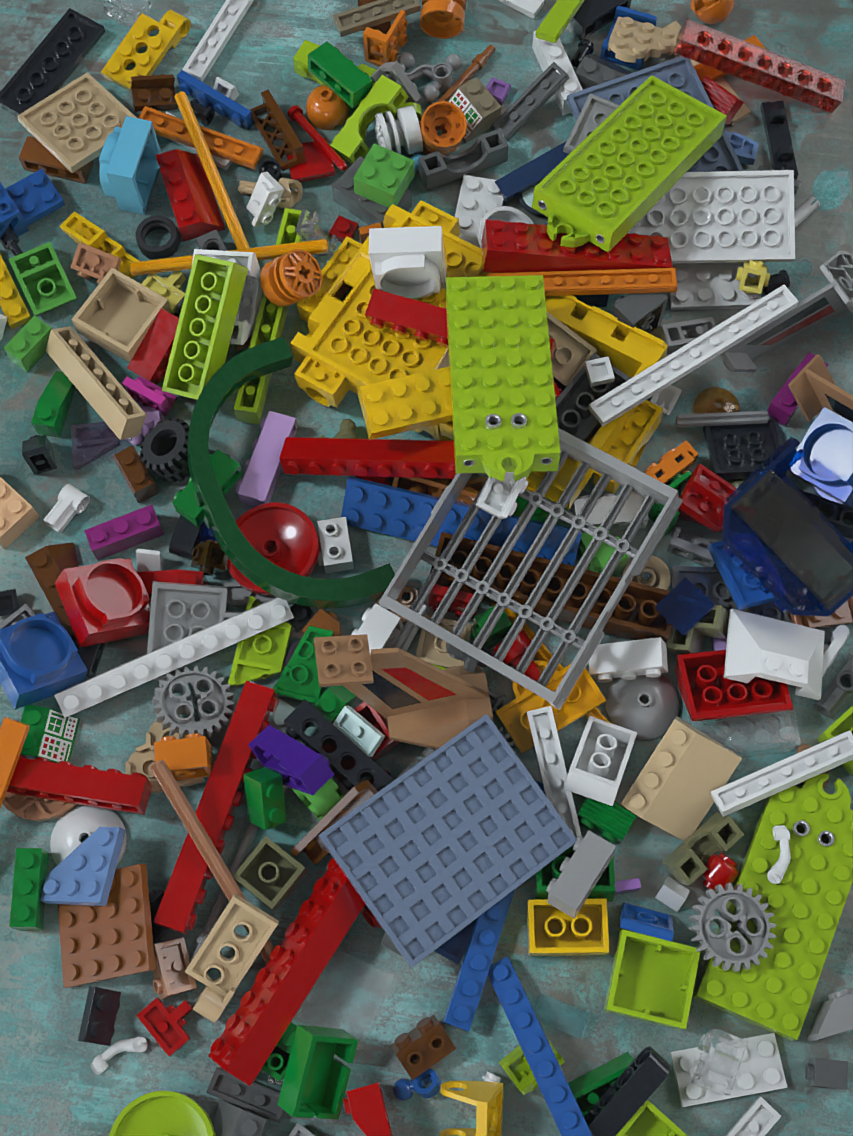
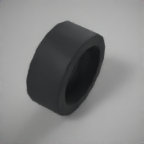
M156 215L144 219L138 225L135 232L136 241L141 253L149 259L169 258L178 250L180 238L177 227L172 220L165 216ZM157 229L167 230L171 234L170 240L162 246L152 247L148 246L145 242V237Z

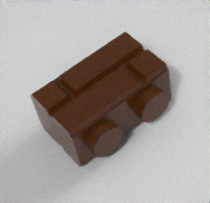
M134 445L113 455L121 474L138 503L159 493Z

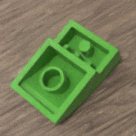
M51 242L9 259L36 317L77 300Z

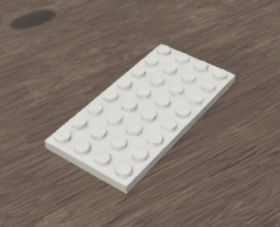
M794 170L686 172L628 233L668 237L672 264L750 262V260L794 262Z

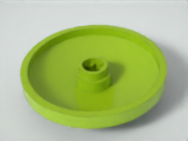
M173 1091L150 1092L133 1100L120 1112L109 1136H216L211 1119L202 1106L187 1095Z

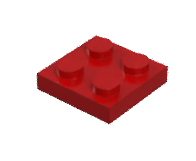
M435 584L428 595V607H432V610L436 611L449 587ZM459 590L447 612L454 613L456 617L460 618L474 594ZM477 609L471 618L474 619V616H476Z

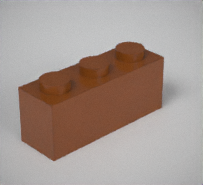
M27 136L19 156L20 162L26 171L36 172L43 169L48 176L86 184L94 164V160L71 173L35 137Z

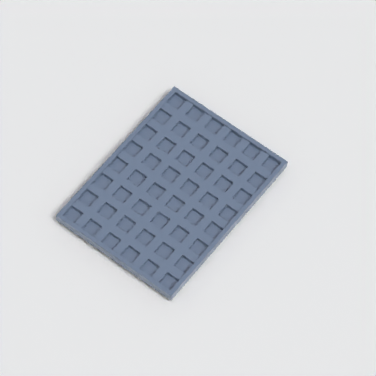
M487 714L318 835L410 968L577 841L574 834Z

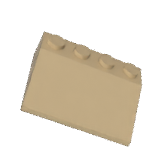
M677 716L620 805L645 821L685 841L696 831L714 803L711 791L725 786L742 760V757Z

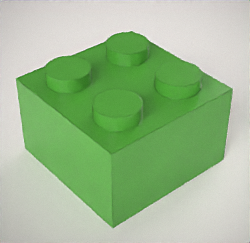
M374 143L353 177L354 193L388 208L392 204L397 206L415 176L414 160Z

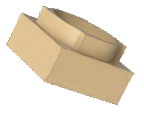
M111 268L72 318V322L77 333L130 363L160 308L171 314L172 310L168 299Z

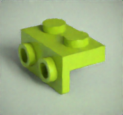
M549 1041L553 1049V1052L561 1066L565 1062V1060L556 1051V1049ZM520 1045L498 1062L523 1095L538 1088L537 1081Z

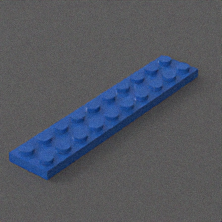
M349 476L341 517H346V522L349 526L416 541L431 517V511L440 497ZM455 502L430 545L438 546L441 532L454 535L471 505ZM480 509L464 538L478 541L493 515ZM512 515L502 519L488 544L502 547L520 516ZM530 519L512 550L527 554L545 522ZM555 525L537 557L552 560L570 528ZM582 531L577 535L561 563L574 566Z

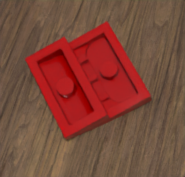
M315 141L301 143L306 162L289 168L291 179L305 182L335 176L333 161ZM286 154L287 161L294 158Z
M699 464L682 492L680 499L683 502L679 509L713 532H717L721 529L726 511L733 507L738 489L702 464Z

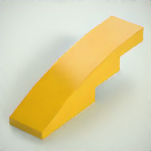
M75 211L59 226L77 244L82 242L122 258L118 271L131 279L135 277L130 272V263L139 262V260L128 254L122 245L109 238L103 229Z

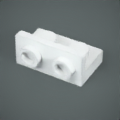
M268 172L260 174L246 207L255 216L252 221L254 227L267 225L272 221L274 211L280 203L284 188Z

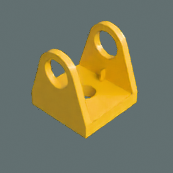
M459 1080L442 1083L440 1089L442 1095L477 1106L476 1128H447L442 1130L439 1136H502L504 1083ZM450 1088H462L465 1090L454 1091L450 1090Z

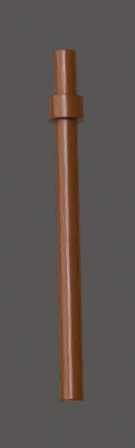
M490 44L481 54H477L468 69L437 102H448L458 87L467 83L477 70H481L487 64L488 58L496 51L495 47Z

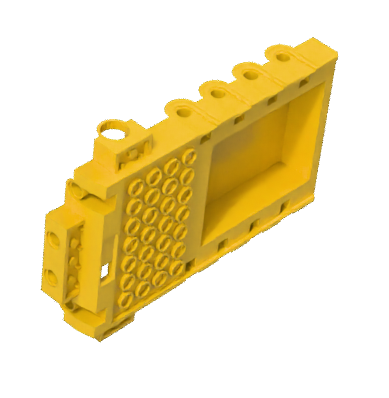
M422 200L419 201L411 213L394 204L385 213L383 220L384 228L442 227L446 277L487 276V273H492L483 272L482 249L459 238L460 226L458 218ZM347 236L322 269V283L318 292L297 303L300 318L308 322L310 333L304 336L298 332L290 343L293 359L301 363L294 373L298 387L303 389L317 403L327 407L332 405L336 408L349 390L358 394L359 386L434 370L447 350L446 347L438 345L437 341L431 339L421 341L416 339L413 334L406 333L405 335H400L393 332L392 328L384 326L383 329H379L370 325L365 312L373 289H376L369 258V236L363 244ZM352 286L353 289L350 291L348 296L345 298L344 301H341L340 299L342 298V296L345 294L348 288ZM440 289V293H433L428 297L417 299V301L446 308V289ZM573 295L545 296L546 311L597 349L596 354L601 358L609 356L611 365L630 378L664 359L667 355L668 345L663 340L641 329L632 328L622 323L618 318L598 307H591L577 300V297ZM645 400L607 425L601 426L588 444L635 467L644 452L647 442L661 422L663 408ZM453 421L412 430L415 432H422L424 430L431 434L435 440L454 441ZM567 457L544 496L557 503L580 463ZM589 468L566 508L570 510L593 473V484L595 485L602 474ZM547 471L531 472L526 479L528 481L526 489L535 492ZM610 480L605 490L615 494L620 484Z

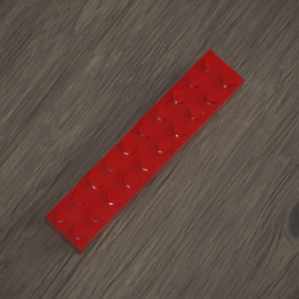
M334 858L328 863V869L324 876L315 883L314 891L310 898L301 905L299 915L295 921L285 930V936L281 943L272 950L267 965L256 975V982L250 991L243 995L240 1007L227 1020L224 1032L220 1038L213 1042L208 1057L226 1072L249 1086L255 1080L365 905V902Z

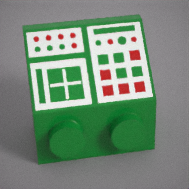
M34 705L25 706L21 722L30 725V729L20 754L34 760L36 757H42L53 763H59L60 761L70 762L80 718L72 715L64 717L62 712L51 708Z

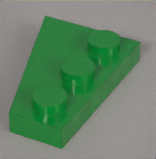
M312 625L307 628L293 656L273 687L276 694L299 700L305 699L312 703H316L319 700L323 687H319L314 638L334 636L335 630Z

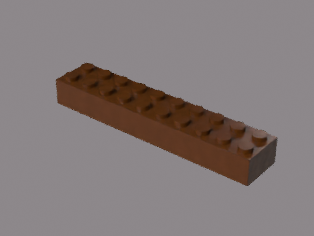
M441 532L435 553L436 557L441 556L451 540L452 534ZM463 537L448 563L461 569L477 541ZM487 544L469 575L482 581L502 547ZM511 550L490 587L503 593L526 554ZM536 556L511 599L521 605H525L551 560ZM564 563L559 565L533 609L534 612L547 617L576 568L575 566ZM585 570L556 620L570 624L573 622L601 573ZM442 572L435 584L450 588L455 578ZM610 577L581 627L589 629L594 627L621 578ZM631 581L604 626L603 632L631 640L661 637L667 643L670 637L679 593ZM464 583L460 588V591L474 594L476 591ZM484 596L482 601L497 604L496 601L487 596Z

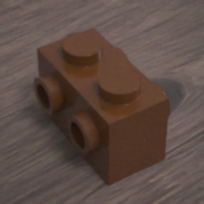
M435 1015L423 1018L413 1030L399 1035L394 1043L390 1045L412 1080L456 1049Z

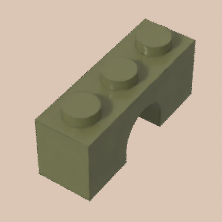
M716 812L665 858L662 863L677 882L690 886L707 870L704 862L710 855L718 851L726 852L744 834L729 815L723 817L721 813Z

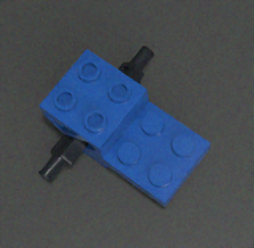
M43 169L7 188H4L0 182V242L4 249L11 250L14 256L23 253L18 246V237L29 231L28 225L65 206L64 200Z

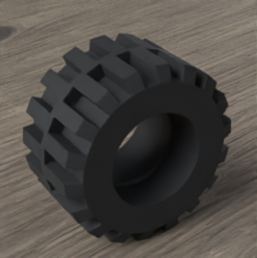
M167 418L164 422H158L144 436L145 440L140 446L142 448L140 451L141 460L147 468L163 481L176 483L179 480L181 482L185 480V477H190L187 456L189 425L179 418Z

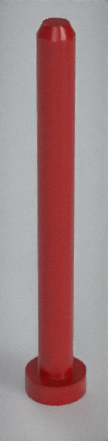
M298 105L292 106L288 110L287 116L292 121L299 123L341 171H346V162L303 116V110Z

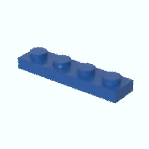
M183 70L177 75L179 88L186 95L193 96L204 106L208 105L214 108L217 114L228 117L237 126H243L249 130L253 125L252 114L249 109Z

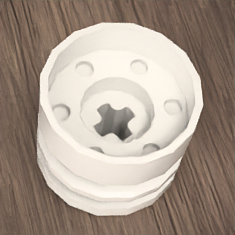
M412 105L399 108L397 120L394 119L390 111H386V122L382 113L375 115V132L378 145L391 151L393 149L394 152L400 155L401 146H404L408 155L423 151L420 125Z

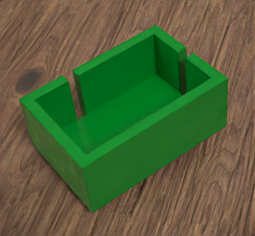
M297 1025L277 1105L292 1117L314 1118L316 1116L319 1119L339 1120L351 1068L334 1058V1055H337L347 1063L353 1064L359 1039L343 1029Z

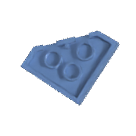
M99 827L46 876L39 901L46 904L106 906L126 830L121 827Z

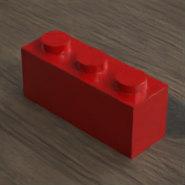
M160 308L127 369L158 385L165 378L179 318Z

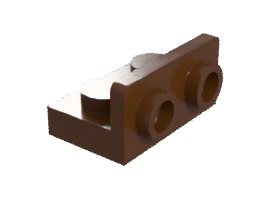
M160 74L131 77L130 93L134 111L140 112L145 106L155 110L177 109L174 75Z

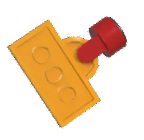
M521 630L502 661L508 666L514 665L515 668L519 664L532 642L525 630ZM505 637L495 644V648L493 649L495 653L499 649ZM532 660L524 675L537 682L548 662ZM571 664L560 671L555 670L546 688L555 692ZM585 668L561 710L513 681V691L516 699L495 712L520 752L524 754L535 747L527 711L551 706L557 732L605 703L606 699Z

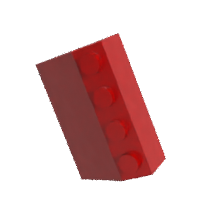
M726 650L677 655L676 678L679 691L692 722L793 710L789 690L785 683L756 676L749 683L724 678Z

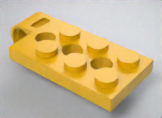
M171 9L164 14L160 22L141 13L102 69V76L130 91L131 77L139 75L151 76L171 47L175 49L181 39L187 36L191 27L190 19ZM152 30H159L156 36H149ZM140 47H148L146 52L137 53ZM128 64H136L133 70H126Z

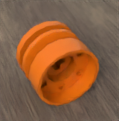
M422 0L420 27L423 32L438 39H449L459 35L464 28L467 0Z
M440 101L427 107L419 121L423 151L427 154L440 151L444 155H450L456 150L467 128L466 117L458 106L451 102ZM438 130L442 131L441 136L437 135Z
M294 249L267 262L261 269L260 284L265 296L279 307L290 306L316 294L322 283L321 268L317 260L310 253L302 249Z

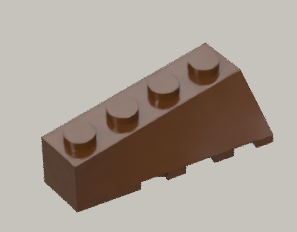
M72 542L48 545L26 556L25 559L62 626L68 632L72 641H75V635L55 585L63 569L79 567L75 544Z

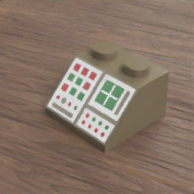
M477 77L458 87L448 101L458 106L466 117L467 128L462 139L465 144L491 129L492 124L501 116L502 107Z

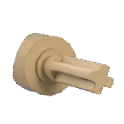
M281 178L278 183L284 188L277 207L291 209L302 199V184L294 179ZM241 180L238 191H240V194L252 195L256 182Z

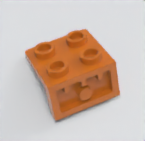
M404 10L399 12L387 34L366 27L363 32L366 62L380 67L383 63L395 62L397 60L400 48L406 45L408 39L406 34L408 21L406 20V12Z

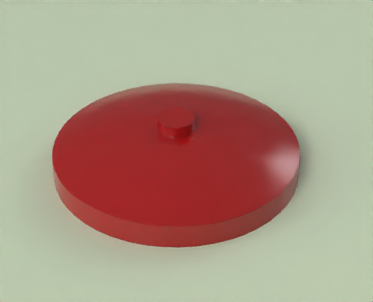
M265 503L253 507L235 521L247 541L270 562L289 572L308 577L313 571L319 556V536L312 521L300 509L286 503ZM228 558L227 568L239 585L256 594L272 595L251 582Z

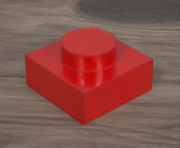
M338 215L329 231V237L339 242H343L347 236L353 239L359 229V224Z

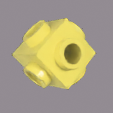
M759 260L744 262L743 267H738L735 280L739 281L738 289L747 294H761L763 286H768L770 273H767V265H763L764 262ZM749 273L756 274L757 276L750 277Z

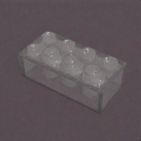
M794 705L793 710L695 722H692L689 715L690 725L742 758L795 752L801 746Z

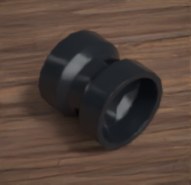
M267 159L260 163L259 174L268 172L277 182L282 178L281 168L277 161Z

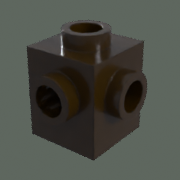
M206 540V542L196 544L191 553V567L199 569L206 576H213L214 573L226 570L228 557L217 541Z

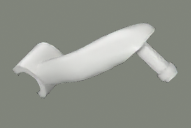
M785 826L773 827V838L775 841H780V857L767 874L768 880L773 884H778L782 881L791 861L790 833Z
M144 1037L116 1041L105 1052L95 1057L91 1063V1068L95 1074L100 1075L109 1067L107 1061L113 1056L124 1051L142 1053L147 1049L148 1042Z

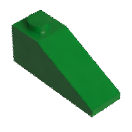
M55 371L37 402L31 421L38 434L57 438L61 437L75 391L74 384L61 371Z

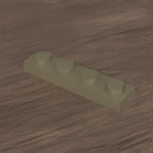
M377 0L334 14L333 21L340 37L364 30L366 27L370 28L395 20L401 10L406 12V16L421 11V5L418 0Z

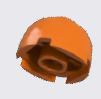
M692 0L690 7L701 22L717 24L724 22L734 8L735 0Z
M321 85L309 94L306 101V115L314 127L321 130H333L335 126L340 123L343 125L349 116V105L326 85Z

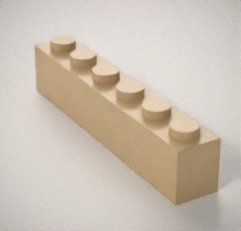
M71 326L52 329L46 347L48 355L120 440L140 436L146 417L145 412Z

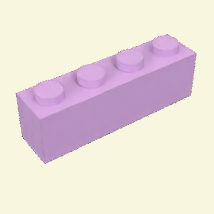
M269 411L267 418L262 419L260 425L261 434L259 439L255 438L253 442V455L251 459H247L244 467V472L246 473L243 480L240 479L237 484L236 493H238L240 502L255 507L270 503L283 469L279 457L285 438L295 437L298 429L296 418Z

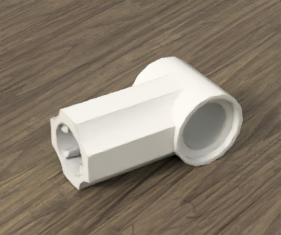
M67 484L60 491L58 502L44 518V522L55 531L62 533L76 513L80 514L86 509L90 497L71 484Z

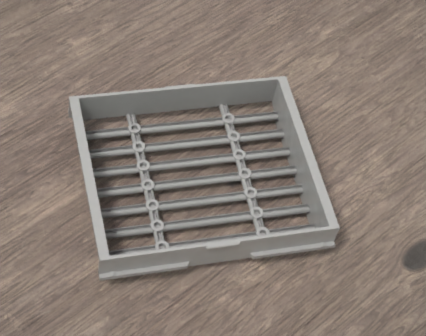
M558 428L560 443L558 471H547L535 492L525 489L522 494H518V496L529 501L482 581L470 576L469 573L502 519L494 515L492 516L461 569L450 565L448 562L481 509L475 506L486 482L441 556L436 557L426 551L473 474L459 473L455 475L451 484L445 488L431 511V517L378 603L386 610H392L544 698L552 706L561 710L605 635L603 628L633 577L639 576L683 500L678 498V491ZM567 457H570L579 462L580 465L558 502L553 504L543 497ZM591 468L602 474L580 513L575 516L564 509L586 472ZM477 473L488 480L489 476L486 473ZM613 480L624 487L602 524L597 528L586 522L609 481ZM634 491L645 497V500L622 539H618L610 535L608 531L630 494ZM654 502L664 505L639 550L631 546V541ZM537 507L551 513L505 591L500 593L491 588L492 582ZM560 518L572 525L525 605H521L511 599L558 519ZM580 530L593 536L592 541L547 617L534 612L533 609ZM603 541L614 547L615 551L570 627L566 630L555 624V621ZM624 553L634 558L586 640L576 636ZM422 559L434 566L411 606L407 608L397 602L396 599ZM445 572L455 579L432 618L428 620L418 614L441 573ZM464 583L476 591L453 630L449 632L440 627L439 623ZM487 596L496 601L497 604L473 644H470L459 637L483 597ZM505 608H508L519 615L496 654L492 657L482 651L481 648ZM528 619L540 626L516 669H513L502 661ZM551 632L562 640L536 682L525 676L524 673L547 634ZM572 644L580 650L558 688L553 692L546 688V685Z

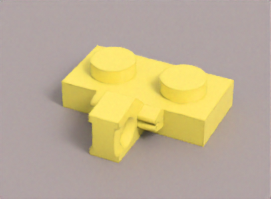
M180 270L173 271L169 277L165 276L164 278L155 273L149 274L142 282V285L168 299L173 315L175 314L177 304L185 297V293L181 291V286L186 278Z

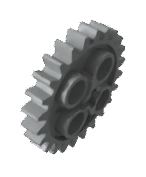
M197 665L194 666L193 671H190L187 666L184 667V672L182 673L175 669V676L167 673L166 681H159L160 688H155V696L153 697V713L157 714L156 722H162V730L170 727V736L178 732L179 739H182L184 735L200 733L202 736L206 734L209 738H212L213 730L221 733V725H228L227 718L232 717V710L234 708V702L232 701L233 693L229 692V684L223 685L224 677L216 679V671L210 675L207 674V667L200 672ZM188 685L192 686L194 704L197 706L196 714L199 719L198 722L195 721L193 703L192 701H190V690ZM204 688V689H207L208 691H207V692H201V691H199L198 689ZM177 692H178V693H182V694H184V695H182V696H176V695H174V693H177ZM211 710L213 713L206 714L203 711ZM180 714H186V715H188L189 717H187V718H181V717H179L178 715H180Z
M731 883L725 885V890L721 884L715 886V892L712 889L707 890V897L700 896L698 898L702 906L694 905L692 907L698 914L689 917V919L696 922V925L689 928L690 931L697 933L691 941L700 942L696 951H706L704 960L714 958L713 967L718 966L722 962L723 971L729 970L731 965L734 972L740 971L741 966L744 970L750 969V962L754 966L759 965L758 957L762 959L767 958V954L763 949L769 950L773 948L768 939L776 938V935L769 932V929L776 927V924L769 923L768 921L774 914L765 912L769 904L759 903L761 894L752 897V888H748L743 892L742 884L736 885L735 889H733ZM727 901L735 906L734 915L727 911ZM715 910L718 911L720 916H717L715 914ZM747 920H751L755 924L754 933L747 930ZM711 921L716 922L719 926L717 935L712 933L709 928ZM732 922H734V924H735V926H734V930H735V931H734V932H731V931H730V928H731V924H730V923H732ZM745 938H748L750 940V944H747ZM732 939L739 945L738 953H734L730 949V941Z

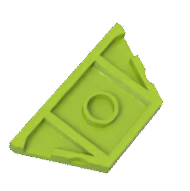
M249 596L246 611L261 604L256 598ZM285 621L239 641L228 681L230 687L243 685L246 681L255 682L281 675L292 632V625Z

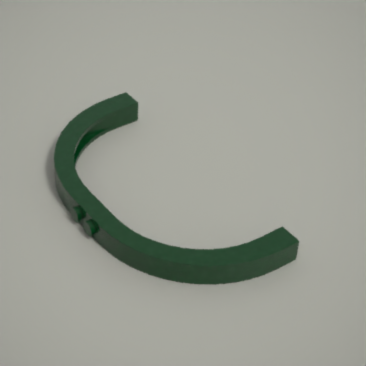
M284 336L251 347L233 357L211 377L199 395L192 412L187 445L188 466L196 491L194 493L195 501L198 507H203L205 512L203 517L207 528H212L222 550L244 576L278 598L303 606L327 609L358 606L380 599L395 576L390 563L359 575L341 579H317L289 572L263 557L247 541L235 522L211 465L208 445L211 426L220 408L234 392L254 379L291 367L293 354Z

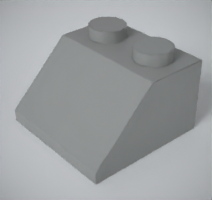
M850 989L829 994V1000L821 1003L807 1033L808 1041L819 1040L853 1029V993L850 992Z

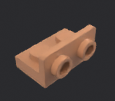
M79 242L70 268L77 270V275L90 279L92 276L98 279L97 283H100L111 268L119 270L122 258Z
M184 937L154 944L156 970L153 971L155 978L153 979V988L155 993L159 994L160 1000L195 990L197 988L195 978L185 973L190 959Z

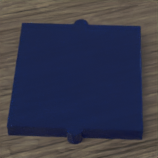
M685 577L655 606V609L666 619L668 625L672 624L685 636L715 605L703 594L702 589H697Z

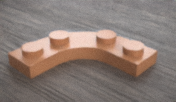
M7 792L2 803L3 806L16 816L31 821L53 820L80 805Z

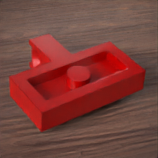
M156 997L136 1015L169 1057L174 1055L191 1039L183 1029V1026L187 1024L184 1018L193 1008L188 1000H184L177 1008L173 1004L167 1008Z

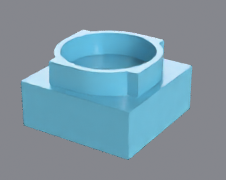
M126 116L122 128H114L113 132L106 138L99 157L101 186L105 195L115 197L119 210L145 215L160 171L156 154H160L161 150L152 121Z

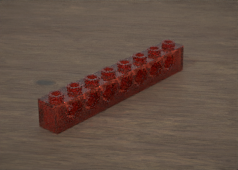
M689 19L685 21L679 31L674 53L684 58H689L705 66L715 68L723 73L741 78L744 81H749L825 112L833 113L842 103L846 80Z

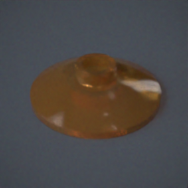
M711 387L698 394L694 401L693 411L694 414L740 412V405L737 398L730 391L720 387ZM714 403H719L722 407L718 408Z

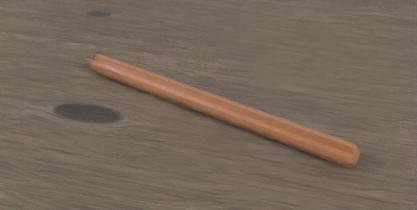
M164 760L155 762L151 766L153 774L228 901L231 900L234 893L246 900ZM243 925L245 930L249 934V928L246 925ZM270 939L267 940L260 951L265 964L270 960V954L274 949Z

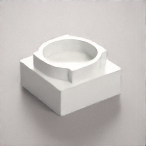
M441 226L369 229V258L376 289L414 300L428 297L433 293H440V289H446V259Z

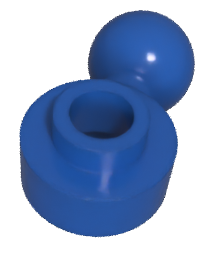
M429 1068L413 1079L412 1082L406 1078L397 1080L393 1086V1093L397 1099L402 1101L410 1099L414 1092H417L423 1098H431L439 1092L441 1079L434 1070Z

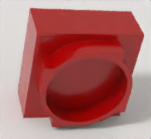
M117 558L100 561L91 565L63 569L56 580L57 591L79 648L141 636L148 632L150 620V606L148 603L150 598L130 558Z

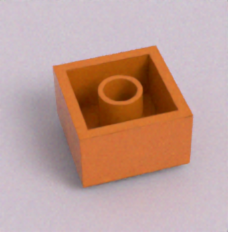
M200 733L186 735V738L183 739L168 736L161 738V741L154 742L155 762L164 760L176 781L210 776L214 766L213 750L206 736H202Z

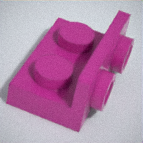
M140 376L135 380L126 377L122 382L123 388L133 399H137L145 406L161 410L164 416L167 415L177 400L176 395L162 391L161 387Z

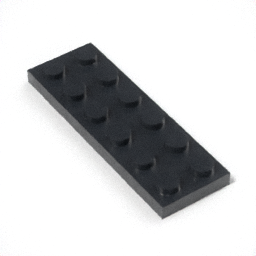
M69 8L0 91V107L18 116L58 91L106 32L104 26Z

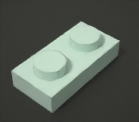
M344 706L333 723L336 728L369 757L373 756L385 738L384 734L350 706Z

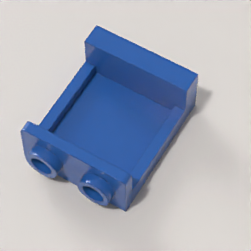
M617 6L607 38L603 41L600 57L612 63L640 71L644 59H636L635 63H630L615 58L616 53L612 50L608 51L609 38L618 17H630L634 21L648 22L654 26L657 25L658 17L627 7Z

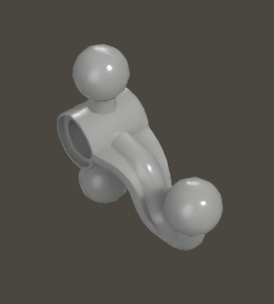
M404 52L399 56L398 63L405 70H408L414 66L415 59L411 53ZM450 54L446 58L445 63H438L435 66L424 64L409 73H405L412 82L422 77H427L433 81L432 84L426 85L422 91L424 99L433 102L438 98L439 92H446L452 86L451 73L461 68L462 59L458 54Z

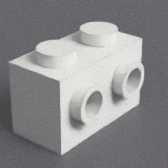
M346 517L317 521V533L322 549L318 556L319 566H324L326 573L354 569Z

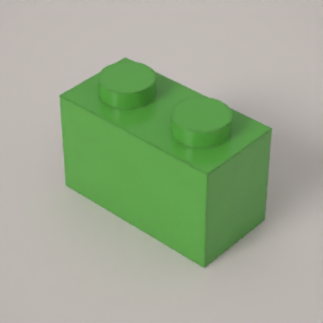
M34 315L4 347V350L12 362L28 373L45 355L52 328Z

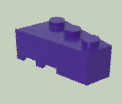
M268 725L248 744L263 767L282 775L283 785L314 795L334 775L329 767V760L323 754H318L271 725Z

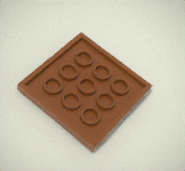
M136 864L115 870L106 906L58 904L63 988H72L156 970L146 864Z

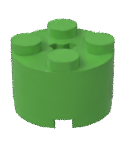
M332 778L314 795L292 789L319 821L346 795L345 793L342 794L339 786Z

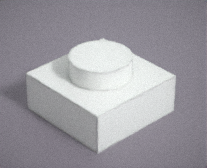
M609 356L585 361L584 366L590 387L614 382L615 377Z

